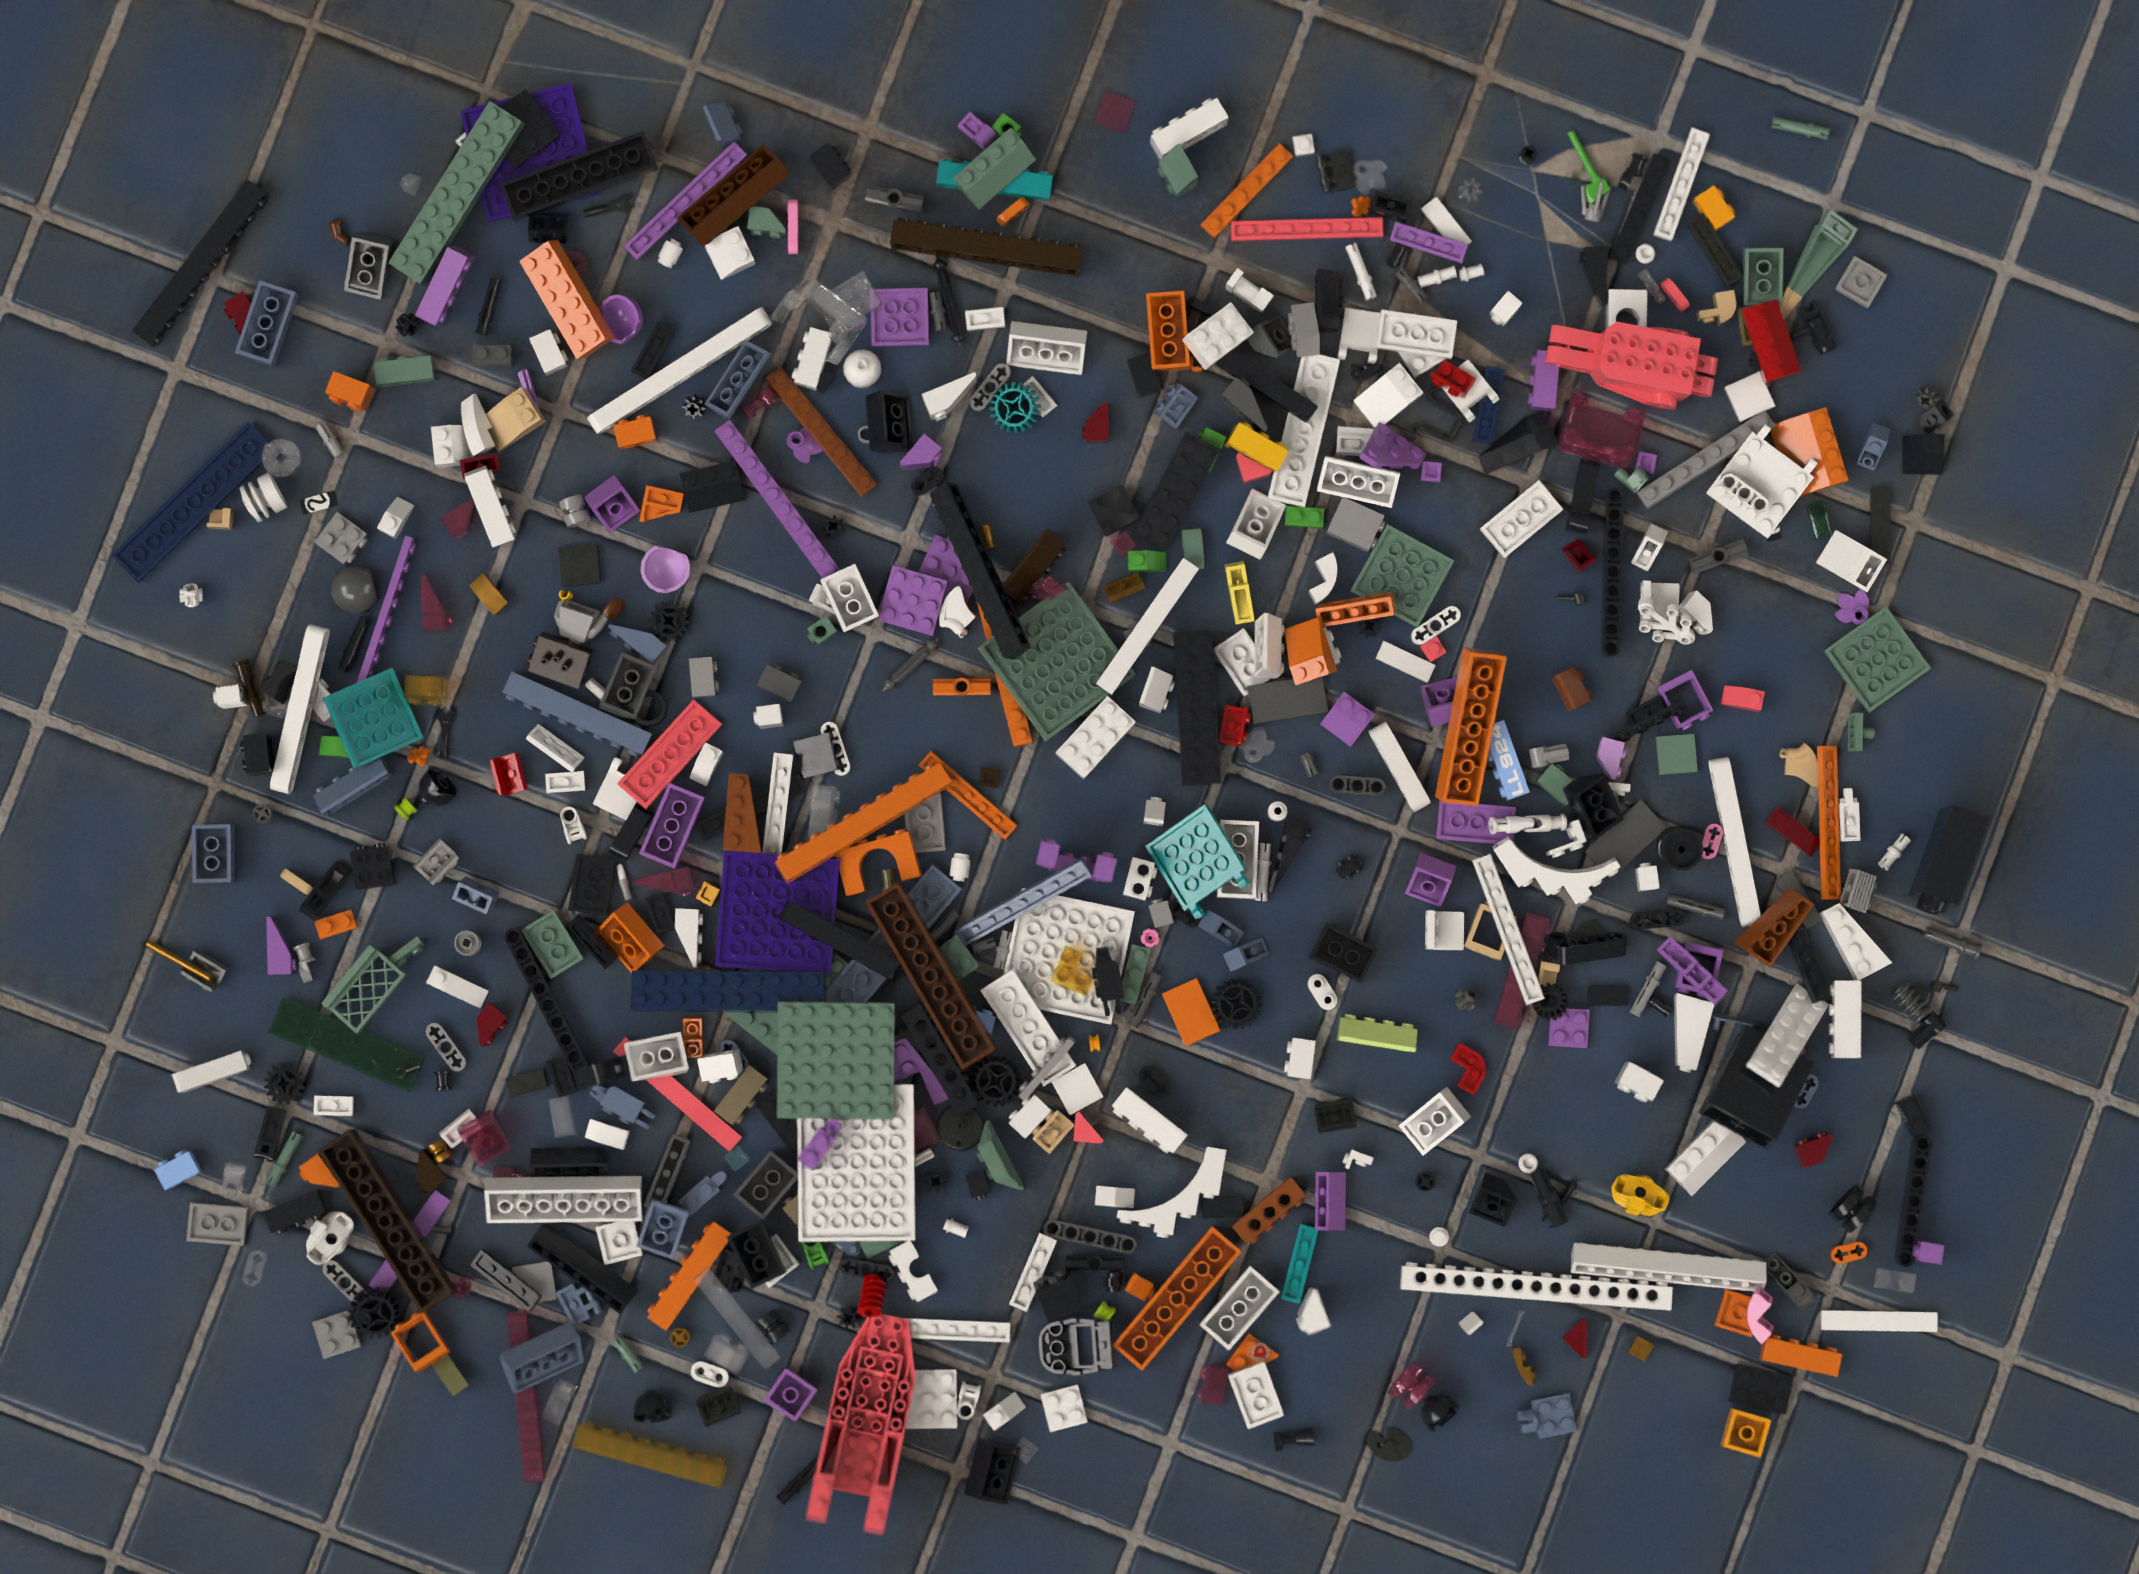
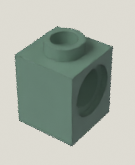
M824 616L807 628L809 632L807 637L812 644L817 643L818 646L837 634V630L827 616ZM817 628H825L826 634L823 637H818L815 634Z

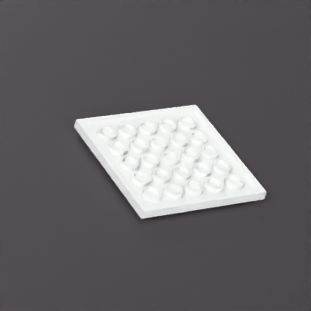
M1057 895L1015 918L1009 947L1010 952L1007 956L1004 974L1013 969L1040 1010L1111 1025L1115 999L1107 1001L1110 1016L1105 1017L1103 1002H1101V998L1096 997L1095 987H1098V981L1093 979L1091 968H1095L1096 948L1108 947L1111 959L1118 963L1120 976L1122 975L1135 911Z

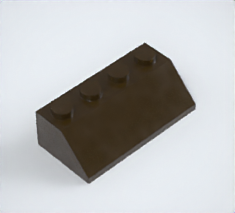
M1049 528L1044 531L1003 583L1009 599L1018 606L1020 603H1026L1031 596L1029 594L1031 589H1037L1043 581L1040 579L1044 573L1048 574L1054 567L1053 561L1056 558L1060 559L1066 552L1064 549L1066 544Z

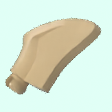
M1805 743L1799 748H1782L1779 756L1785 758L1784 775L1799 777L1812 787H1818V760L1813 750Z

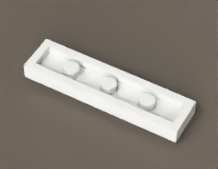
M1039 1233L1009 1305L1027 1312L1035 1294L1033 1282L1042 1277L1057 1240Z

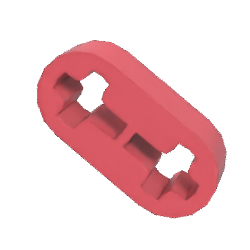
M1667 278L1660 283L1663 291L1681 312L1690 307L1688 300L1671 279Z

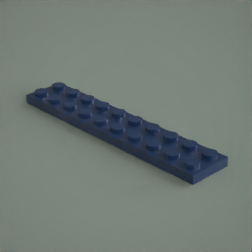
M247 422L111 556L137 583H140L276 449Z

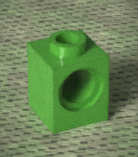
M1004 113L992 126L998 137L1004 134L1003 128L1006 126L1012 127L1019 137L1022 135L1020 132L1021 126Z

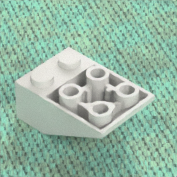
M1835 530L1816 563L1868 592L1887 559Z

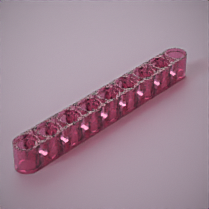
M526 1309L507 1311L510 1349L530 1340L528 1313ZM534 1385L515 1394L525 1484L545 1482L536 1387Z

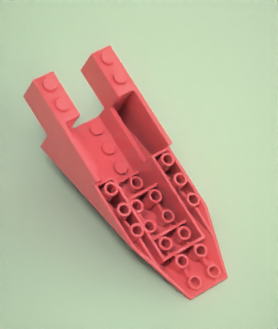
M881 1314L879 1317H867L841 1360L806 1520L826 1523L832 1491L838 1490L870 1497L864 1532L883 1535L916 1380L908 1319Z

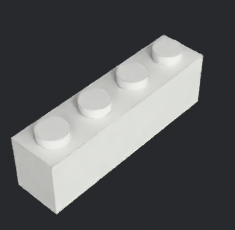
M485 465L464 473L465 480L492 547L514 540L513 534L516 533L513 523H509L506 516L509 513L506 505H501L500 498H502L499 488L494 487L492 481L495 480L492 470H488Z

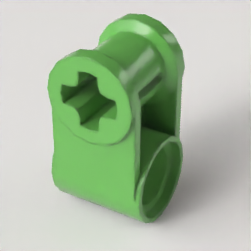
M816 1241L812 1246L802 1242L811 1270L818 1265L830 1263L821 1241Z

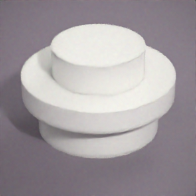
M1648 244L1640 245L1636 250V258L1641 263H1649L1655 257L1653 247Z
M1524 1154L1519 1159V1168L1523 1172L1531 1173L1536 1170L1538 1160L1532 1154Z
M1436 1227L1430 1232L1429 1239L1433 1245L1440 1247L1448 1242L1449 1235L1444 1228Z

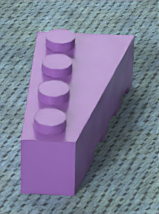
M456 245L447 247L415 316L434 326L440 325V323L443 324L447 317L446 312L449 306L451 307L454 303L455 295L462 286L476 255Z

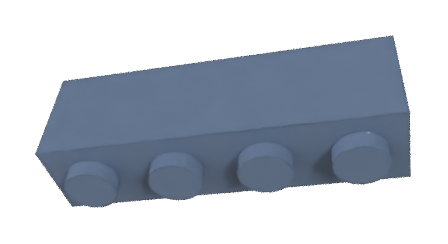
M259 280L235 353L275 368L299 295L294 291Z
M745 340L708 397L705 405L718 415L730 420L766 365L771 353Z
M382 757L360 767H352L348 770L349 774L344 777L339 775L332 780L333 783L328 787L323 785L318 788L313 798L320 812L328 817L392 777L393 775Z
M570 1322L500 1354L502 1368L514 1394L584 1362L580 1336Z

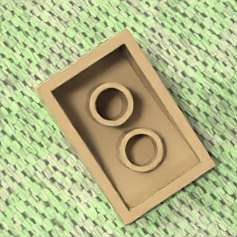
M522 387L505 397L486 413L492 426L488 432L498 452H501L547 422L528 391Z

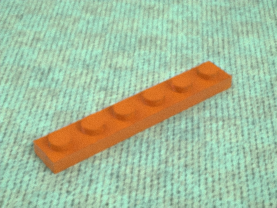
M1279 143L1200 226L1215 239L1293 158V155Z

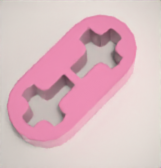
M1710 824L1706 827L1701 842L1703 848H1707L1709 843H1712L1710 849L1713 850V853L1707 856L1705 855L1706 852L1703 851L1702 858L1712 859L1716 856L1723 835V829L1720 825ZM1715 827L1719 835H1715L1713 840H1710L1711 833H1709V829L1712 830Z

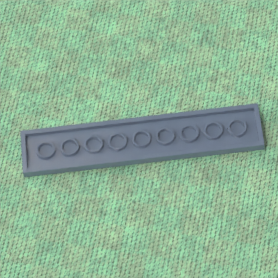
M932 864L908 894L929 929L962 889ZM879 927L867 941V944L899 961ZM852 959L826 990V1002H868L887 978Z

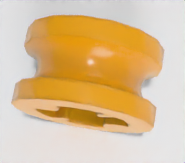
M1096 1034L1094 1037L1089 1035L1090 1052H1093L1095 1049L1100 1051L1099 1035Z

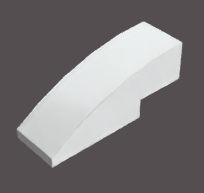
M473 394L461 402V415L468 446L472 455L477 456L484 454L495 445L488 432L492 426L477 395Z

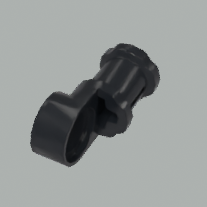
M1632 153L1631 164L1623 172L1618 187L1627 190L1633 176L1642 177L1641 171L1644 164L1648 162V158Z

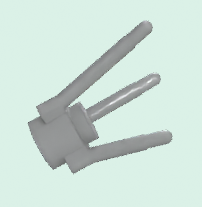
M1613 181L1609 182V187L1611 189ZM1603 182L1599 185L1595 205H1589L1588 208L1586 206L1584 185L1581 186V214L1585 215L1584 220L1600 222L1610 194L1609 191L1604 195L1601 206H1599Z

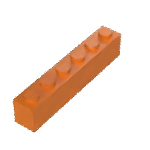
M715 1221L712 1224L708 1223L702 1231L705 1235L701 1240L697 1239L691 1247L693 1249L691 1255L688 1256L686 1254L680 1263L682 1265L680 1271L677 1272L675 1270L669 1279L671 1281L669 1287H663L658 1295L660 1300L657 1304L653 1302L647 1311L649 1313L647 1318L665 1331L669 1329L729 1242L726 1236L732 1233Z

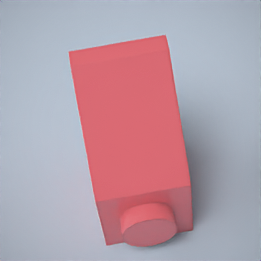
M1724 685L1720 704L1759 712L1762 708L1765 692L1745 687Z

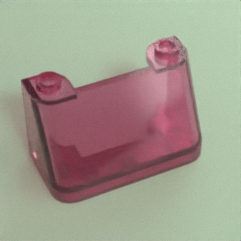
M1571 392L1558 438V449L1622 468L1629 467L1638 447L1645 412L1630 409L1622 416L1587 406L1588 399L1583 394Z

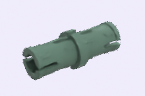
M622 1335L612 1342L621 1353V1358L627 1361L634 1373L644 1367V1364L634 1353V1348L631 1349Z

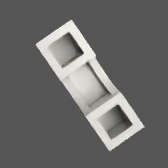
M911 1240L890 1250L891 1255L888 1257L893 1266L897 1265L901 1271L898 1275L902 1283L907 1282L910 1288L907 1292L912 1300L916 1299L919 1302L938 1291L929 1274L923 1277H915L911 1274L910 1263L920 1257Z

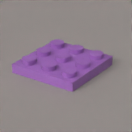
M928 288L870 289L872 347L929 346Z
M935 534L919 572L948 580L943 601L956 586H961L966 604H968L973 590L969 586L966 574L961 569L962 565L954 553L953 545L950 540Z
M893 564L878 620L933 636L948 580Z

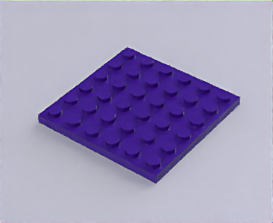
M571 83L530 93L561 136L516 169L504 157L481 194L488 222L512 217L500 183L588 151ZM512 98L493 103H495L499 107H502ZM487 104L460 111L466 137ZM596 192V193H594V194L585 196V197L580 198V199H584V198H588V197H592V196L599 195V192Z
M724 851L715 966L786 972H823L831 975L833 948L778 917L788 900L835 926L840 859L830 858L787 884L775 865L779 855Z

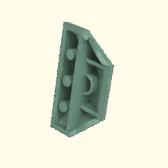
M990 1120L986 1121L977 1147L979 1151L976 1154L981 1163L985 1161L988 1167L985 1170L990 1180L994 1179L996 1183L1018 1190L1025 1189Z

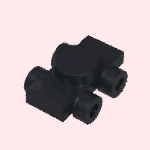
M1352 854L1346 858L1348 862L1344 863L1342 860L1336 864L1338 868L1335 870L1341 879L1345 877L1348 880L1353 877L1352 872L1355 871L1358 874L1363 871L1361 867L1364 863L1358 855L1354 857Z

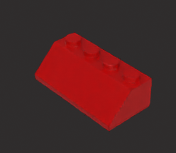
M1778 300L1742 309L1741 315L1753 351L1756 353L1764 384L1800 373L1801 369Z

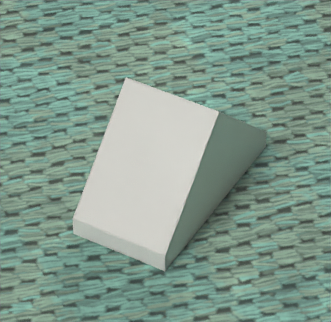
M1096 1186L1095 1205L1133 1208L1135 1189Z

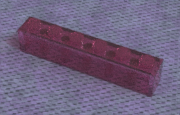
M1526 913L1520 934L1534 971L1538 972L1541 962L1538 961L1540 953L1543 954L1546 946V943L1543 942L1544 937L1549 935L1552 924H1549L1550 919ZM1510 965L1493 1024L1517 1030L1518 1027L1522 1026L1524 1016H1521L1523 1008L1527 1009L1528 1005L1525 1004L1512 966Z

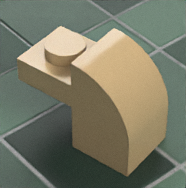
M1734 290L1715 293L1713 295L1715 308L1699 311L1697 313V320L1703 321V323H1711L1717 318L1718 326L1726 323L1733 316L1736 309Z

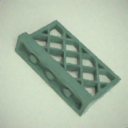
M369 945L321 1003L356 1034L360 1033L407 976L376 945ZM378 957L384 961V969L375 970V961ZM395 970L400 976L395 982H389L388 971ZM384 971L385 982L376 983L375 972ZM371 972L372 984H363L362 976L365 973ZM377 985H385L386 993L383 996L377 997ZM372 986L373 997L364 998L363 987ZM354 987H359L360 998L351 999L350 991ZM364 1000H373L371 1011H364ZM351 1001H360L361 1012H351ZM341 1002H347L348 1013H340L336 1009ZM361 1014V1023L356 1027L352 1023V1015Z

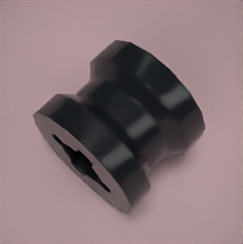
M1428 1172L1419 1173L1415 1179L1416 1187L1421 1191L1432 1190L1435 1185L1434 1176Z

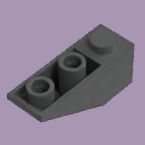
M1773 1253L1764 1261L1766 1262V1273L1801 1312L1816 1301L1813 1292L1776 1253Z

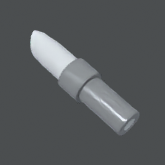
M620 863L617 866L619 884L622 888L624 899L627 901L632 899L628 878L626 877L623 865Z

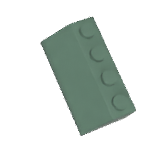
M1010 128L954 176L953 180L976 208L980 210L1033 164L1036 159L1021 138Z

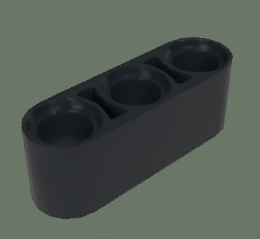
M636 804L612 843L609 853L626 861L650 822L653 813Z

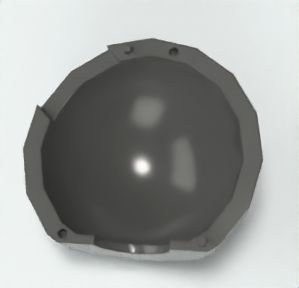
M351 565L341 569L334 576L331 584V595L335 604L343 611L363 613L371 609L377 602L378 598L373 583V576L369 568L361 565Z

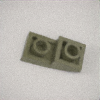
M449 1354L432 1364L452 1396H455L470 1385Z

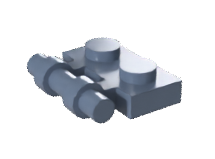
M572 1283L555 1292L573 1327L591 1318L588 1310L593 1308L596 1315L602 1312L599 1299H596L593 1294L582 1286L576 1290ZM583 1293H585L590 1302L587 1305H584L580 1297Z

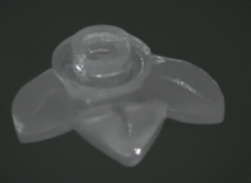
M1360 160L1355 164L1354 174L1357 177L1355 184L1361 194L1366 196L1371 188L1376 190L1386 188V181L1382 173L1388 166L1380 160L1371 162ZM1365 167L1367 171L1366 173H1361L1359 169Z
M1259 726L1253 729L1250 735L1247 734L1246 743L1242 742L1239 748L1244 751V758L1248 762L1256 763L1261 760L1262 756L1273 752L1275 742L1266 740V732L1263 727ZM1255 750L1257 754L1250 755V751Z

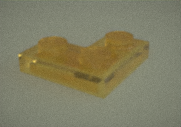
M1065 946L1051 982L1086 997L1093 978L1076 971L1083 953Z

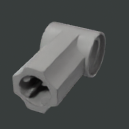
M1566 744L1529 749L1533 769L1569 760Z

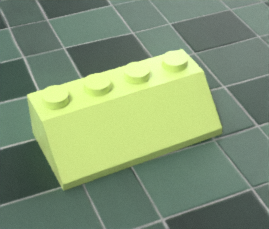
M1345 1014V1018L1340 1017L1337 1041L1415 1052L1417 1029H1413L1411 1024L1402 1023V1027L1394 1026L1392 1021L1383 1020V1024L1375 1023L1373 1018L1364 1017V1021L1356 1020L1354 1015Z

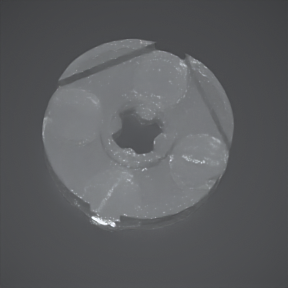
M284 438L273 439L266 443L261 454L263 466L276 477L291 475L299 466L301 460L299 449L292 441ZM279 453L286 455L282 463L276 459Z

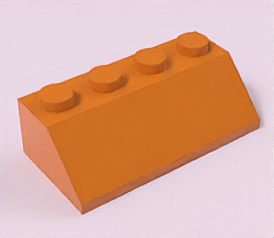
M1184 291L1146 293L1152 370H1189V349L1182 341L1187 335Z

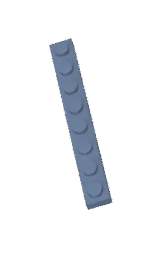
M1080 858L955 929V933L962 943L967 946L1092 876L1093 872L1083 858Z

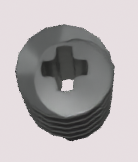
M1907 981L1893 990L1890 995L1896 994L1893 1001L1901 1000L1898 1007L1906 1006L1903 1013L1910 1011L1908 1019L1915 1017L1916 1019L1913 1022V1025H1915L1928 1015L1930 1005L1923 1006L1925 999L1918 1000L1920 993L1913 995L1915 987L1908 989L1911 983Z

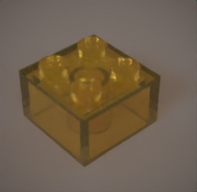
M405 675L404 698L411 705H423V702H428L430 706L442 707V703L447 704L449 681L444 677Z

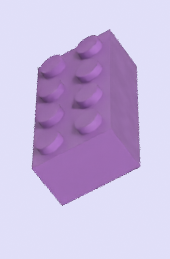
M668 783L639 854L677 869L706 798Z

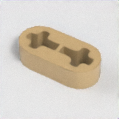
M285 868L280 874L281 878L309 896L313 891V886Z

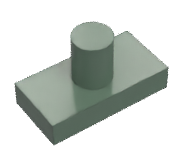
M1863 713L1848 714V752L1863 751V739H1873L1875 734L1874 728L1863 727Z

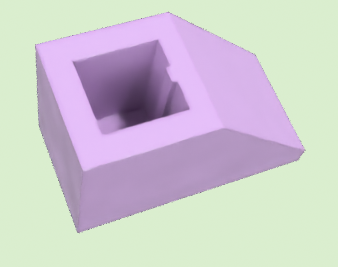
M1602 737L1596 758L1608 779L1614 781L1616 777H1620L1622 767L1619 764L1620 760L1625 758L1627 748H1624V742Z

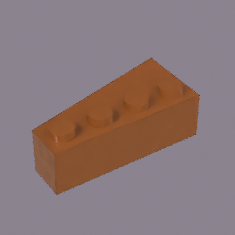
M729 773L723 851L762 853L750 776Z
M1789 888L1734 943L1771 967L1814 904Z

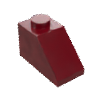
M1104 402L1086 420L1085 427H1082V438H1086V443L1109 442L1108 402Z

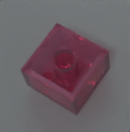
M491 1110L457 1129L478 1167L512 1148Z

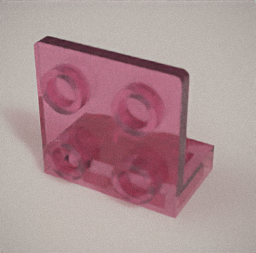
M1206 1363V1367L1201 1368L1200 1378L1203 1380L1202 1387L1198 1386L1196 1396L1200 1404L1208 1403L1222 1406L1229 1372L1228 1367Z

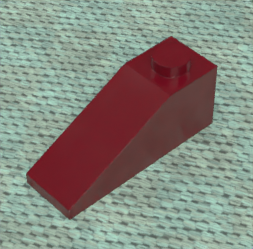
M1775 807L1763 823L1809 857H1811L1820 844V840L1779 807Z

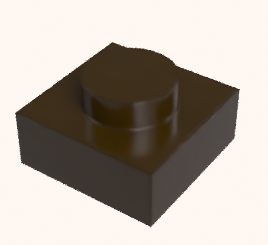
M981 767L979 786L998 789L1000 769Z

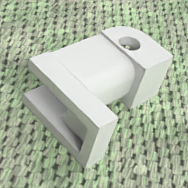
M1237 268L1226 283L1225 289L1241 298L1256 311L1262 313L1274 295L1264 288H1258L1243 277L1244 272Z

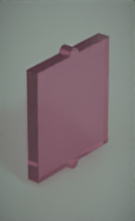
M1105 91L1095 124L1107 127L1108 130L1113 129L1124 133L1135 101L1123 98L1122 95L1117 96Z

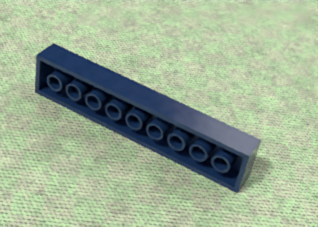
M632 971L631 1010L635 1012L778 1013V1001L826 1002V974L823 972Z

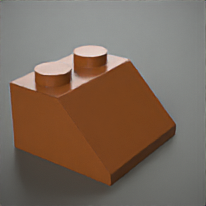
M1573 667L1552 678L1569 713L1591 702V691L1588 687H1584L1582 683L1584 679L1579 669L1576 670Z

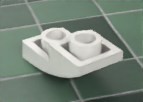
M590 1119L585 1138L624 1150L630 1131Z

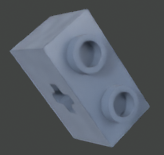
M464 877L458 882L452 899L487 915L494 909L500 892L468 877Z

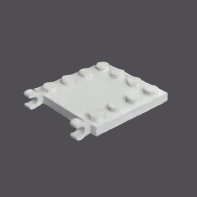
M1765 424L1758 434L1753 431L1706 493L1768 538L1814 478L1810 473L1818 462L1811 458L1804 468L1800 467L1764 440L1771 430ZM1724 472H1732L1762 493L1769 502L1767 511L1757 513L1724 490L1720 483L1721 475ZM1726 477L1724 479L1726 486L1734 483L1733 477ZM1742 488L1739 491V495L1746 497L1749 495L1750 490ZM1758 499L1755 501L1754 506L1762 508L1765 505V501Z

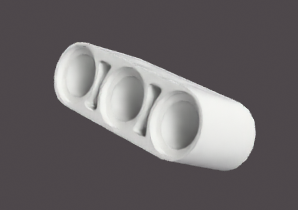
M1724 472L1721 475L1720 483L1724 490L1757 513L1767 511L1769 502L1762 493L1732 472ZM1726 477H1733L1734 483L1726 486L1724 479ZM1742 488L1750 490L1749 495L1746 497H1741L1739 491ZM1763 499L1765 505L1762 508H1756L1754 506L1756 500Z

